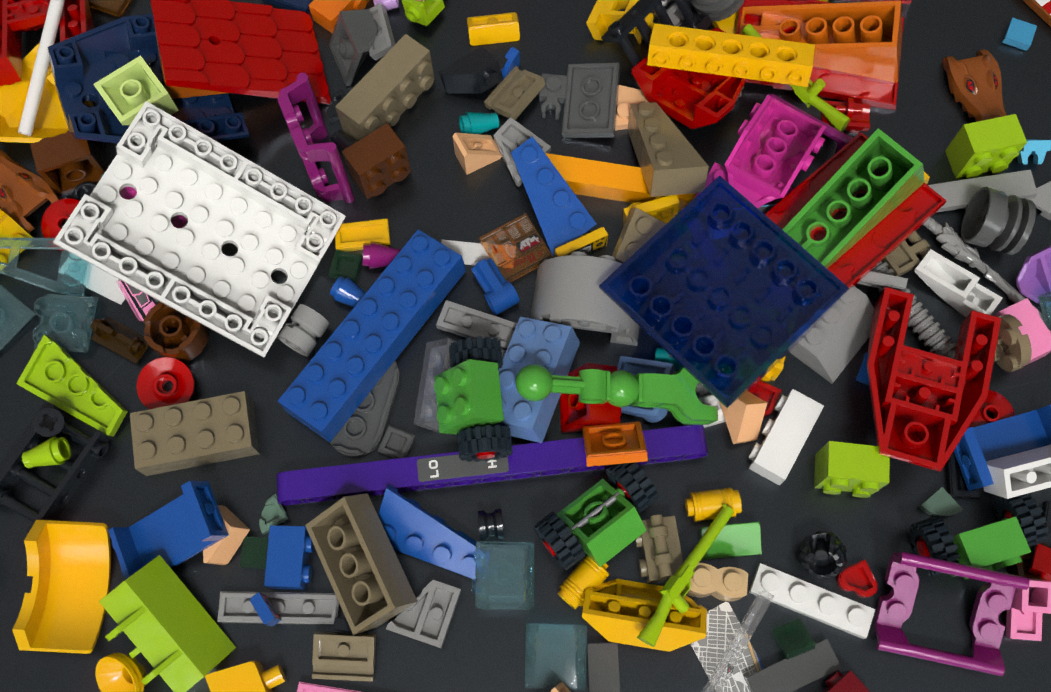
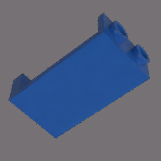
M1051 405L974 428H967L954 449V453L968 491L994 484L986 461L1051 445Z
M190 480L181 486L183 495L130 527H112L108 530L125 580L159 555L172 569L229 536L209 481Z

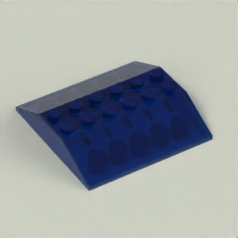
M720 175L599 285V288L726 408L745 394L784 358L849 290L848 286Z

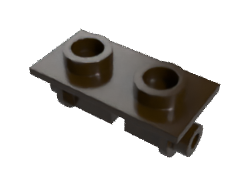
M108 316L104 319L96 318L90 325L94 332L90 338L91 340L135 364H138L149 347L143 335Z

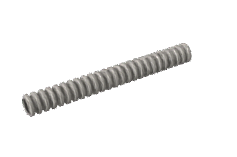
M881 261L871 270L872 272L894 276V270L887 268V262L883 263ZM879 288L878 292L882 293L884 289ZM909 288L906 289V293L911 292ZM914 295L907 326H912V332H917L919 335L918 339L924 340L925 343L923 345L930 347V353L954 359L957 343L950 341L952 337L944 334L946 330L939 328V322L935 323L933 321V315L929 316L927 314V308L923 309L921 307L923 304L921 302L917 303V297Z

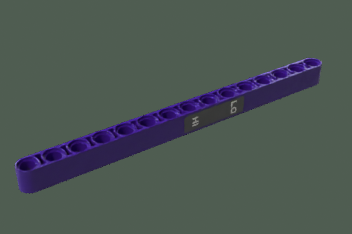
M688 425L644 430L643 435L648 461L636 463L638 465L697 459L707 456L708 449L704 426ZM582 437L512 445V455L499 458L498 460L462 461L459 459V452L280 472L276 474L278 504L281 503V505H297L340 500L345 496L366 493L369 496L384 495L389 484L398 489V493L602 470L608 469L612 465L587 467L584 439Z

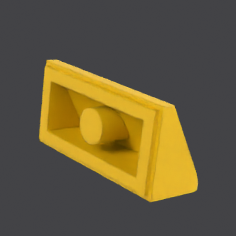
M515 12L467 18L471 46L520 40L519 22Z

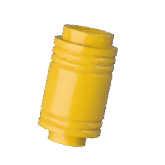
M730 487L690 492L689 498L685 499V510L687 516H692L693 521L697 522L715 519L723 508V503L733 509L734 513L731 517H736V514L742 511L739 491L733 490Z
M586 555L583 561L579 563L559 586L561 590L557 594L573 609L576 610L578 606L582 607L585 589L590 587L596 588L602 584L606 577L609 576L606 571L609 566L605 563L599 567Z

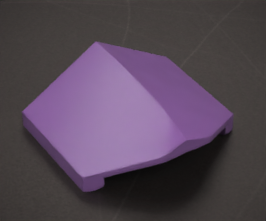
M1051 245L1027 256L1016 278L1019 292L1042 307L1051 305Z

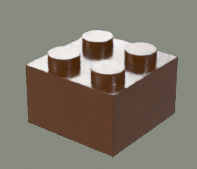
M388 123L342 151L350 177L367 200L372 196L382 194L388 186L394 182L404 180L411 172L406 147Z
M69 131L54 137L43 138L38 142L30 144L37 172L59 196L74 191L80 183H98L102 174L107 170L103 152L92 140L76 139Z

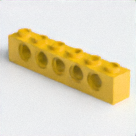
M654 23L647 65L808 87L813 68L815 44Z

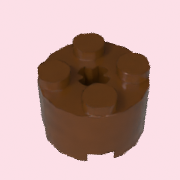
M162 302L151 308L144 318V339L161 357L175 358L187 364L202 352L209 340V331L206 326Z

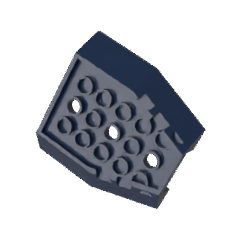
M153 14L125 16L48 47L56 91L69 132L76 139L119 143L130 125L122 126L93 84L140 55L165 88ZM228 93L172 99L179 110L172 114L173 117L215 141L249 137L242 113L234 112ZM91 100L97 102L98 105L87 107L83 103Z

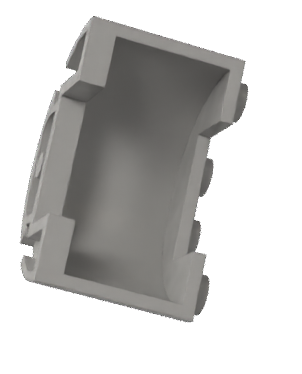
M576 251L572 252L569 256L545 259L537 268L530 318L568 325L576 329L611 333L610 342L638 346L645 280L635 269L615 261L616 259L609 255L594 257Z

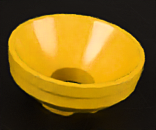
M112 653L101 658L97 663L95 675L101 692H144L145 685L141 680L146 676L144 667L137 662L136 658L132 659L130 656L122 653Z

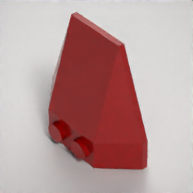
M714 28V29H712V30H709V31L724 32L723 30H721V29H719V28ZM648 56L632 68V74L648 102H656L665 114L690 129L714 124L722 119L734 108L747 80L745 78L647 65Z

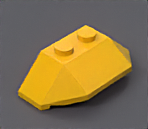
M614 579L602 583L596 588L590 587L585 589L582 618L609 642L670 652L704 639L707 632V609L701 605L698 606L691 598L685 596L684 599L689 604V609L685 613H680L672 604L655 647H652L639 640L637 636L656 612L662 597L659 591L664 586Z

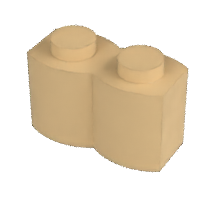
M698 563L693 570L694 575L690 579L691 587L687 595L692 597L712 595L722 601H736L747 595L748 573L736 567L717 569L706 563Z

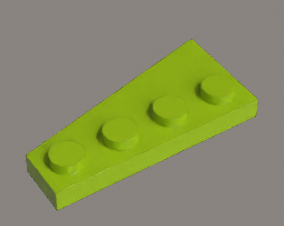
M43 335L16 383L108 436H115L128 412L49 335Z

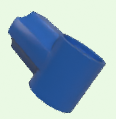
M492 258L477 262L471 269L473 276L484 292L487 304L495 315L520 302L513 285L504 279Z

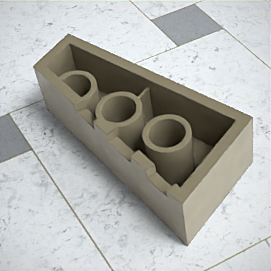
M656 102L630 104L628 133L650 197L705 192L708 164Z

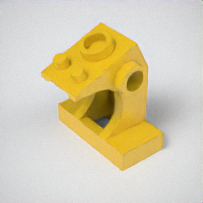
M597 0L586 22L594 40L603 41L601 37L608 31V27L615 21L620 20L639 0ZM650 12L644 19L649 28L652 29L655 14ZM635 27L630 34H634L638 44H641L643 37L637 27Z

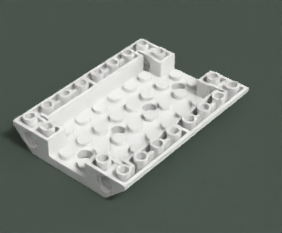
M146 101L117 144L116 157L90 196L84 194L56 236L53 244L264 358L346 216ZM124 187H132L137 191V194L133 199L127 200L120 196V191ZM176 215H182L187 219L188 223L183 228H176L171 224L172 218ZM226 243H232L237 247L238 252L234 256H226L221 250L222 246ZM274 271L284 272L287 276V281L283 284L273 282L271 274Z

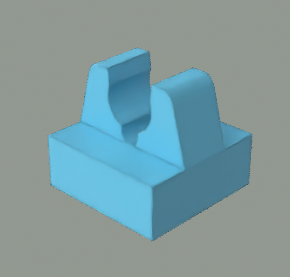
M1026 139L1027 144L1017 156L1018 163L1028 164V157L1032 154L1034 156L1033 164H1042L1046 152L1051 151V140Z

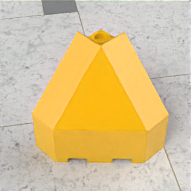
M40 42L22 59V81L12 85L0 86V142L35 143L43 138L54 137L69 131L56 91L50 63L32 136L18 133ZM92 101L83 103L87 107H95Z

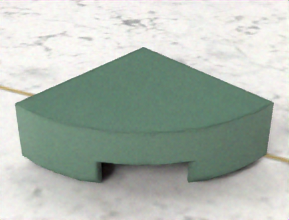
M943 487L939 488L918 506L926 514L939 517H950L963 510Z
M274 494L266 501L261 513L259 526L261 533L264 535L269 533L270 525L282 526L290 521L281 503L278 504L277 494Z

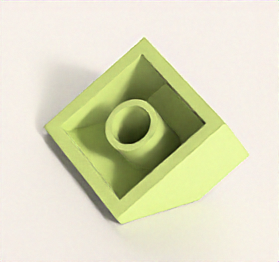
M141 55L93 84L122 126L132 123L146 101L170 115L179 111L169 93Z

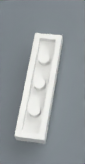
M761 563L757 566L749 593L862 639L867 638L875 609Z

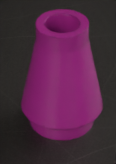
M373 242L363 244V266H369V269L386 267L401 249Z

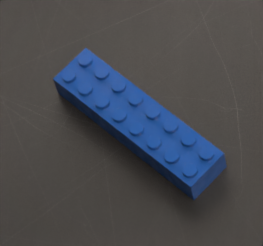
M418 229L284 392L278 403L289 415L330 443L466 272L462 256Z

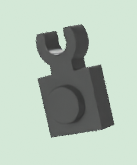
M542 73L546 85L541 89L539 101L543 102L541 116L545 118L546 111L553 109L555 111V119H559L561 115L559 103H565L567 76Z

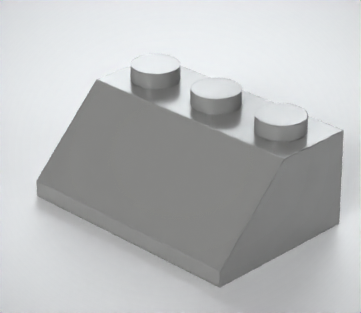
M854 286L822 314L816 311L788 347V352L833 384L870 337L874 307L867 295Z

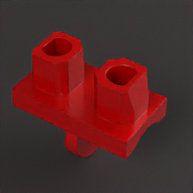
M847 98L845 102L824 100L850 118L845 129L849 133L858 134L860 131H869L870 104L854 103L853 98ZM821 112L820 120L834 127Z

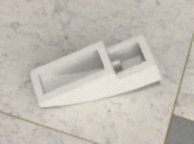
M931 249L914 271L940 298L965 317L972 310L992 315L1003 299L1001 296L978 284L980 277Z

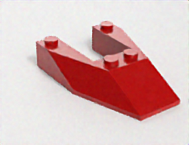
M0 0V86L12 85L22 81V32L38 30L44 27L50 0ZM65 0L60 19V42L94 29L88 0Z
M885 287L876 301L870 328L867 371L878 451L881 455L940 472L988 396L1001 318L972 310L960 325L954 359L903 345L914 294Z

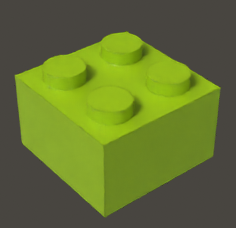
M1013 114L964 124L945 152L955 178L965 176L966 178H974L984 172L992 171V173H999L1007 169L1011 161L1019 155L1021 149L1027 144V140L1017 115Z
M828 441L815 454L814 488L823 489L825 494L836 495L841 494V491L852 492L854 497H871V494L878 492L889 483L890 457L879 454L878 446Z

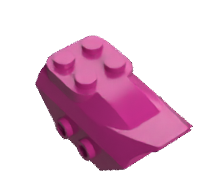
M769 95L766 96L762 104L758 102L755 104L749 115L751 120L745 119L737 133L740 138L725 163L728 173L729 197L752 210H757L775 199L784 198L800 170L806 172L814 159V156L810 154L811 152L817 154L825 141L821 136L827 126L820 124Z

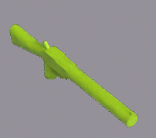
M748 24L742 30V34L747 36L762 37L751 24ZM809 79L811 87L809 85L808 87L790 85L794 93L802 102L806 103L807 108L812 105L822 112L837 130L843 132L846 129L850 118L817 96L826 86L822 79H817L814 83Z
M724 503L722 504L723 508L687 559L680 565L675 574L669 578L662 590L659 591L662 594L656 612L637 636L639 640L655 647L672 604L680 613H685L689 609V604L684 597L690 590V579L694 575L693 570L733 515L734 511L731 507Z

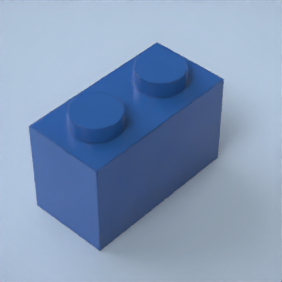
M270 525L264 580L265 587L274 590H306L307 583H310L312 579V565H308L309 553L314 551V545L306 526Z

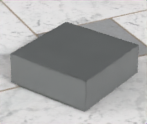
M389 425L377 451L379 454L392 459L407 458L416 436Z

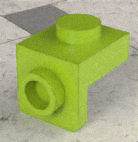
M402 0L407 19L424 26H428L445 8L443 0Z

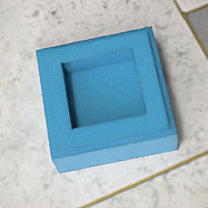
M1012 17L1002 43L1027 51L1031 46L1037 26Z

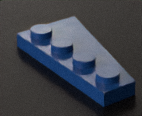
M533 136L511 152L549 249L554 257L555 248L583 236L597 224Z
M389 484L386 487L378 517L393 549L481 582L492 551L462 531L454 530L445 524V520L437 515H431L420 507L421 504L411 498L407 499L398 493V489Z

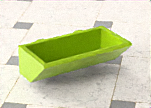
M160 555L123 581L99 601L118 624L105 638L110 641L124 631L137 647L129 653L131 658L133 659L141 652L154 669L141 680L144 685L159 674L173 692H186L236 648Z

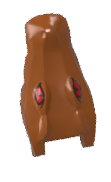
M979 50L976 53V57L956 60L953 56L943 58L942 65L947 73L950 93L954 94L956 102L962 103V111L967 112L969 118H975V121L978 122L1007 116L1002 96L1001 71L997 61L988 50Z
M0 150V208L27 233H30L35 228L26 218L48 200L52 204L60 199L40 175L13 161L5 152Z

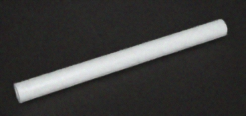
M50 0L18 129V133L32 136L50 64L48 47L55 44L65 0Z

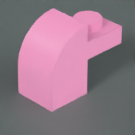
M1029 578V588L1027 590L1016 588L1011 609L1007 610L1006 637L1010 639L1041 641L1043 613L1051 614V581Z

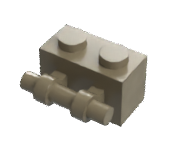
M662 515L650 516V519L642 520L647 531L634 540L635 546L641 547L643 559H638L639 572L641 577H646L647 584L668 581L680 565L683 564L675 516L662 517Z

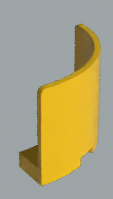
M36 520L24 539L27 554V576H33L31 593L24 594L21 610L12 629L18 648L24 651L89 654L96 645L106 611L99 601L109 593L111 548L108 526L105 523Z

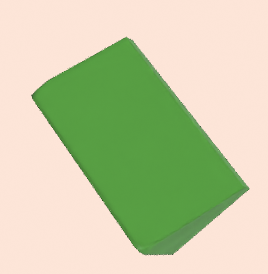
M760 522L725 525L702 560L761 555ZM709 526L701 527L698 530L699 540L704 535Z

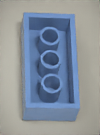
M525 317L519 318L504 355L502 368H499L504 421L491 427L495 425H500V427L506 426L510 428L511 436L538 443L543 442L561 393H550L548 397L541 401L532 402L526 400L517 392L516 376L521 368L529 364L542 365L546 367L551 375L568 376L580 345V341L572 326Z

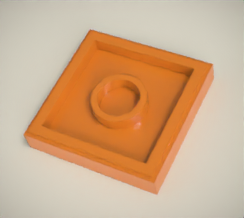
M641 422L582 427L587 467L648 461Z

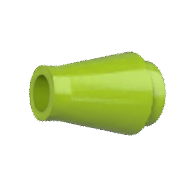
M54 436L36 447L23 452L22 461L27 468L62 465L66 460L70 459L71 448L65 438Z

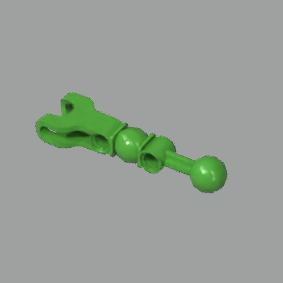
M691 362L677 370L673 375L637 373L633 375L624 370L610 373V371L599 369H585L579 371V377L551 375L546 367L539 364H529L521 368L516 376L517 392L524 399L532 402L541 401L548 397L550 393L578 394L580 403L604 404L608 402L617 407H626L631 404V406L667 409L675 419L686 425H709L718 421V409L702 404L697 398L695 391L697 383H707L717 377V366L714 364Z

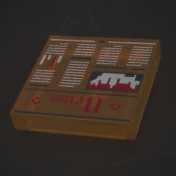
M526 213L479 237V242L488 257L492 258L504 279L509 282L535 270L543 260L553 258Z

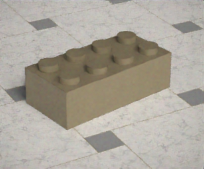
M405 34L335 106L343 132L359 141L386 123L391 127L399 121L400 115L407 108H411L416 103L417 97L423 91H427L435 80L430 50Z
M245 391L130 413L135 470L145 476L260 454L254 403Z
M368 493L343 497L305 525L353 635L379 627L418 602Z

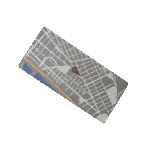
M724 602L707 611L706 637L691 643V646L715 692H751L744 678L764 669V666L728 602Z

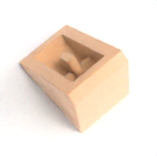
M455 133L452 136L455 155L466 175L502 157L491 135Z
M741 387L717 389V397L733 444L756 441L767 402Z
M218 505L229 536L203 550V563L226 565L230 562L250 529L226 506Z

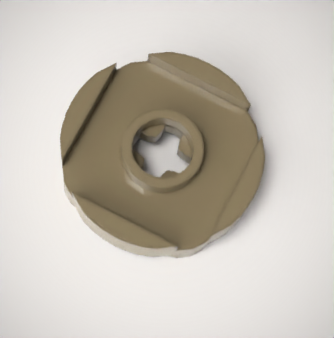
M1010 314L997 316L1001 318L994 362L1008 372L1025 368L1023 365L1029 364L1032 356L1031 342L1028 334H1021L1018 327L1023 325L1016 317Z

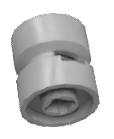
M300 304L291 316L292 323H286L277 337L292 350L308 357L317 344L315 338L321 337L330 323L315 310Z

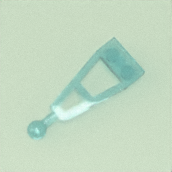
M0 237V249H10L8 264L0 262V273L55 293L84 297L90 263L53 244L55 238ZM20 250H62L57 281L17 268Z

